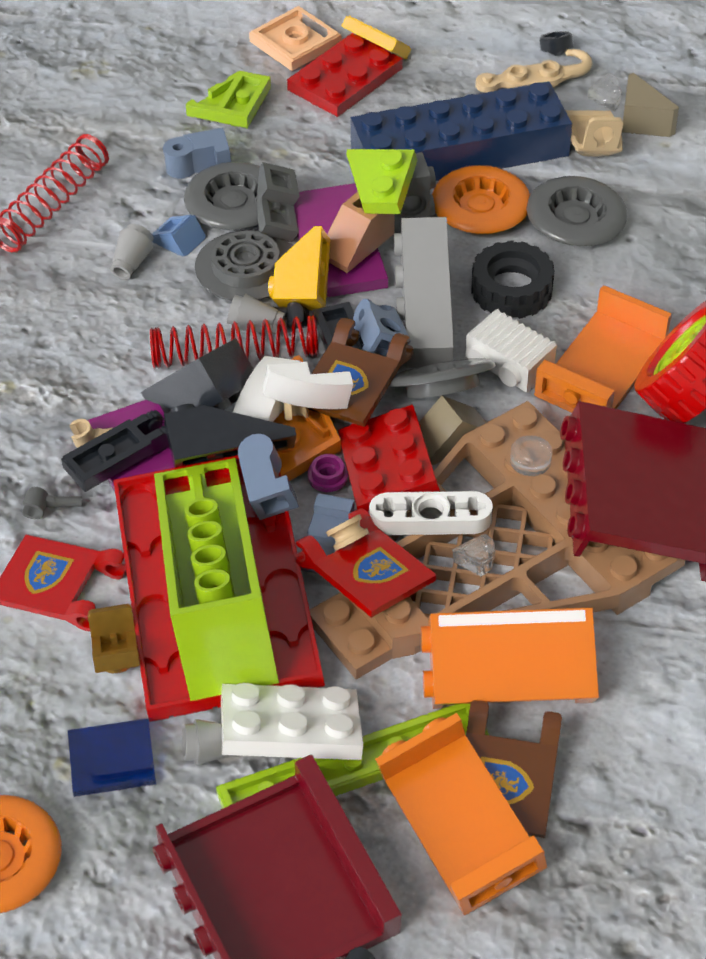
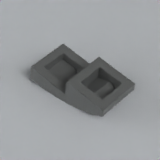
M262 162L259 168L257 189L259 232L273 238L291 242L299 233L294 204L300 195L294 169Z

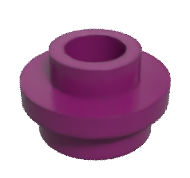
M320 455L313 460L308 469V481L318 491L335 492L343 488L348 481L347 467L342 459L336 455Z

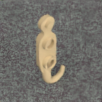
M568 49L565 51V55L577 57L582 62L564 66L559 65L555 61L546 60L539 64L511 65L499 75L492 73L478 75L476 78V88L486 93L496 91L499 88H514L550 81L553 88H555L567 79L577 78L589 72L592 67V59L588 53L582 50Z

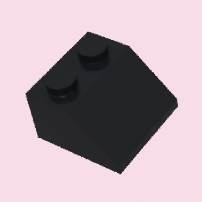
M235 338L143 390L141 394L145 400L170 409L182 404H194L195 407L205 405L224 410L237 402L247 379L254 369Z

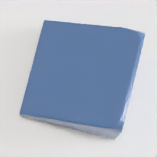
M195 215L170 217L152 233V242L177 255L187 256L206 236Z

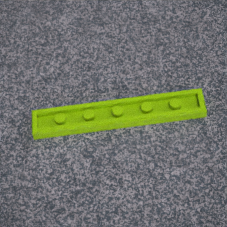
M454 704L362 736L363 751L361 760L314 759L335 796L384 780L375 759L381 756L383 751L392 743L400 740L407 741L422 733L424 727L431 721L440 717L448 718L457 713L462 721L466 735L470 704ZM297 758L216 786L217 797L222 809L294 776L295 761L302 758Z

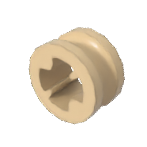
M360 514L326 531L328 537L331 536L335 539V545L333 546L335 551L369 534L367 528L364 529L360 526V520L362 519Z

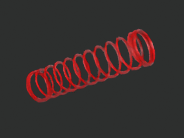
M89 134L79 136L76 143L70 145L68 150L60 155L59 159L52 162L51 167L43 171L42 176H38L35 179L34 184L27 186L25 192L19 194L17 200L9 204L8 209L1 211V229L9 240L18 245L16 248L11 247L0 239V247L3 250L13 253L20 251L23 245L27 243L26 236H35V228L41 229L44 227V220L52 219V211H60L61 203L66 204L69 202V195H76L78 187H84L86 179L94 177V171H100L102 167L108 164V151L98 138ZM82 139L91 140L101 149L104 155L103 163L98 153L91 147L81 144ZM81 146L87 148L94 155H96L97 159L99 160V163L91 160L83 152ZM75 147L76 152L71 151V149ZM70 154L77 155L80 161L87 168L91 169L92 173L90 176H85L82 170L71 162ZM67 155L68 160H64L63 157ZM58 162L60 169L54 167ZM62 162L70 164L72 169L79 176L83 177L82 184H76L73 177L63 170ZM53 170L60 171L65 179L75 186V191L68 192L65 186L55 179ZM51 171L52 177L46 176V173ZM45 178L53 180L56 186L66 193V200H60L47 187ZM40 179H42L43 185L37 184ZM34 187L35 194L29 192V189ZM37 187L44 188L58 202V208H51L39 196ZM25 195L27 202L20 201L21 197ZM28 195L36 197L45 208L49 209L50 215L48 217L42 216L30 204ZM19 203L27 205L35 215L40 217L41 225L33 224L22 213ZM14 204H17L18 211L11 209ZM6 212H8L9 219L3 218ZM11 212L21 215L24 221L32 227L33 232L31 234L25 233L13 221ZM4 226L15 235L17 241L6 232Z
M314 315L307 317V338L305 343L300 319L295 316L292 324L291 347L286 324L280 317L277 323L276 350L269 321L264 319L261 332V351L254 324L249 320L246 330L245 355L247 358L249 357L251 328L258 359L262 360L265 348V329L267 327L273 357L278 358L282 324L288 355L292 359L295 352L297 322L304 355L308 357L310 352L312 357L314 355L317 357L318 336L316 317ZM234 321L231 329V340L235 339L236 329L238 342L244 351L239 326ZM220 322L216 327L215 349L219 347L220 333L223 345L227 343L224 329ZM204 323L201 327L199 358L204 354V335L206 336L209 352L213 351L208 328ZM189 324L186 327L184 360L176 328L174 326L171 327L169 362L160 328H150L151 358L154 369H160L161 367L160 348L165 365L168 368L172 365L174 339L180 363L185 367L188 361L189 335L195 360L198 359L193 331Z

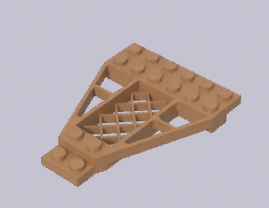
M526 401L464 434L434 470L440 492H447L441 485L464 458L494 488L485 493L493 505L490 527L478 534L409 535L396 542L416 559L424 556L423 564L437 575L436 580L450 582L448 592L423 588L372 618L341 592L309 610L313 629L357 680L391 659L415 655L422 651L421 626H429L430 614L423 613L420 610L421 602L445 605V608L437 613L485 612L522 593L532 605L503 611L593 608V612L611 609L618 615L650 596L652 585L685 566L686 560L589 541L580 557L574 556L573 541L567 533L571 515L570 504L565 502V491L568 484L567 472L563 471V457L566 451L565 440H561L560 431L529 401ZM450 509V517H455V509ZM407 510V517H412V510ZM469 510L470 515H477L476 510ZM497 518L521 521L520 530L496 527ZM526 522H527L536 532L525 531ZM400 535L387 536H389L392 540L396 541ZM464 536L488 539L487 548L463 546ZM458 537L457 545L448 544V542ZM493 540L517 543L516 553L492 550ZM523 544L547 548V550L537 556L521 554ZM430 556L454 558L453 567L429 565ZM460 559L484 562L482 572L458 569ZM489 563L514 567L504 575L488 573ZM569 565L595 592L550 601L535 584ZM455 583L480 586L479 589L469 595L454 593Z

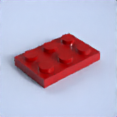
M351 33L288 78L287 90L328 113L339 117L401 71L403 58Z
M413 404L393 409L388 413L371 418L365 427L353 423L338 430L357 509L363 508L369 513L371 500L381 493L440 492Z

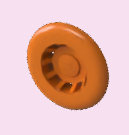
M476 165L463 167L445 175L436 184L432 196L435 204V213L438 217H447V224L449 226L469 233L490 234L508 230L519 224L528 215L527 202L530 192L525 183L516 175L501 168Z
M0 795V913H4L30 902L47 887L58 869L62 854L61 836L53 818L36 803L13 795ZM8 831H13V832H15V834L13 835V834H10V833H7V832H8Z

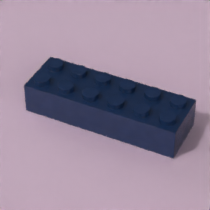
M550 81L514 88H503L480 94H470L447 100H436L419 105L402 106L397 109L369 112L350 117L351 149L415 150V153L423 152L427 167L432 166L434 168L436 181H439L448 173L463 167L484 165L503 169L568 157L570 153L572 122Z

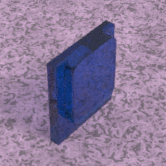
M149 718L68 730L74 797L157 785Z

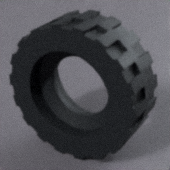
M507 241L504 243H494L490 247L487 246L482 249L480 254L476 255L475 262L472 265L471 293L473 294V299L476 303H479L481 309L487 310L490 313L499 309L501 313L505 312L507 317L511 316L512 318L521 319L529 315L533 316L539 310L545 309L548 301H551L555 273L553 261H550L549 255L546 252H542L539 247L529 245L527 242ZM514 272L531 278V283L520 287H510L497 283L494 277L502 273Z

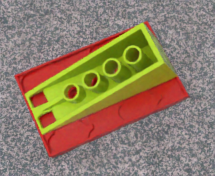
M238 455L113 480L149 722L167 719L169 716L177 717L211 710L213 707L221 708L222 684L251 683L253 685L265 686L296 685L313 688L325 686L301 567L295 559L297 548L289 511L259 520L248 499Z

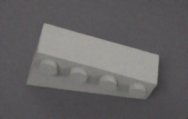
M447 217L401 218V233H394V256H400L401 265H395L396 288H402V297H396V311L400 319L404 320L405 330L411 340L409 345L414 349L411 359L406 362V368L453 361L454 346Z

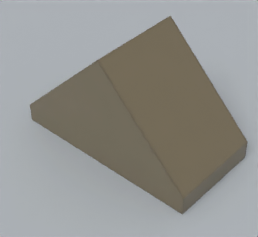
M635 73L629 74L622 133L663 137L675 135L679 107Z
M442 395L419 421L432 466L442 462L464 434L487 423L474 407Z

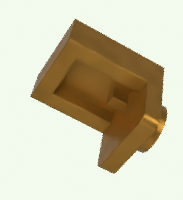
M122 604L89 610L88 621L91 632L95 673H122L131 667L140 666L131 605Z

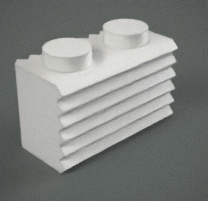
M496 309L466 335L465 357L468 359L486 358L492 360L496 366L489 371L498 375L505 385L510 387L516 386L529 393L531 388L534 389L537 368L544 359L555 364L557 345L555 341H550L548 337L544 338L536 330L532 331L529 326L525 327L523 323L519 324L517 319L513 320L511 316L507 317L505 312L501 313L499 309Z

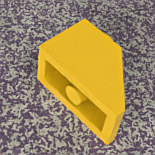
M314 226L275 262L274 276L269 277L268 291L270 298L279 307H287V304L291 302H298L308 310L326 307L330 238L322 226Z

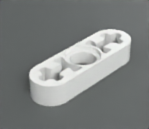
M477 491L381 493L371 500L369 514L373 523L386 535L478 534L490 527L493 505L487 495ZM432 507L440 510L442 515L435 519H427L421 516L419 512L425 508ZM450 509H455V517H450ZM407 510H412V517H407ZM469 510H476L477 515H470ZM384 511H392L393 516L385 517Z

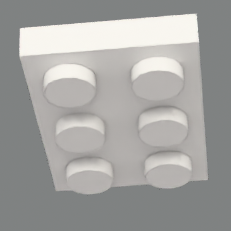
M251 683L222 684V755L304 758L312 754L313 758L362 759L363 739L356 689H344L341 687L313 688L296 685L265 686L253 685Z

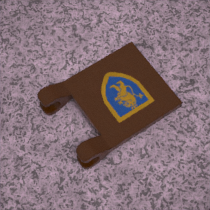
M341 318L337 323L330 345L311 374L350 371L353 388L347 409H308L365 427L400 367L411 359L414 349L411 345H407L410 342V336L396 333L391 339L386 357L354 348L352 346L357 343L360 337L359 331L353 329L356 326V322L352 319Z
M473 700L470 704L466 737L529 836L534 835L535 837L545 838L562 715L550 711L544 713L540 743L485 735L489 716V704L485 701Z

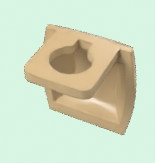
M565 110L572 122L570 140L578 154L597 157L613 155L622 151L621 132L623 121L621 118L614 117L611 111Z

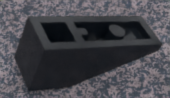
M182 404L172 408L171 412L164 413L165 431L174 468L238 455L240 443L246 437L253 434L268 436L277 451L294 448L295 427L205 405L195 407L194 404Z

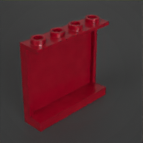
M578 401L572 414L564 418L560 430L561 440H565L566 449L563 457V471L567 472L568 476L565 502L570 504L571 515L567 533L573 541V555L580 557L589 541L698 562L701 581L706 582V428Z
M312 754L295 761L294 776L169 834H167L162 823L156 826L158 845L152 847L155 858L164 874L169 871L172 872L178 884L172 888L174 896L184 915L192 912L199 926L193 929V933L205 957L213 954L215 959H345L349 951L355 947L369 949L400 933L402 914Z

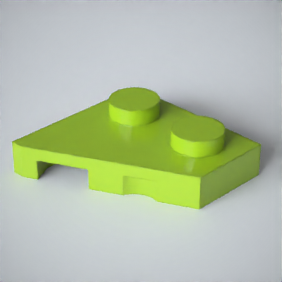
M239 70L227 77L226 81L217 83L209 88L208 97L200 102H196L193 99L189 100L186 103V115L248 128L271 89V77Z
M347 149L346 155L364 213L400 214L418 161L415 150Z

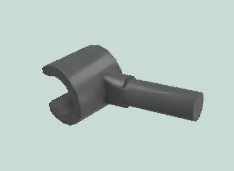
M32 487L25 494L22 513L27 518L40 519L43 517L46 507H82V496L48 495L46 490L40 487Z

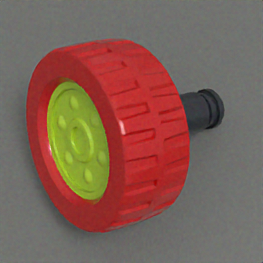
M706 301L689 313L666 336L651 354L636 378L634 385L636 393L666 420L686 423L706 410Z

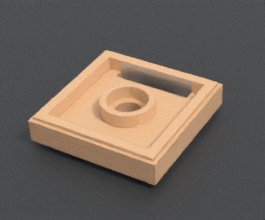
M300 6L249 32L252 44L291 71L315 60L341 41L340 33Z

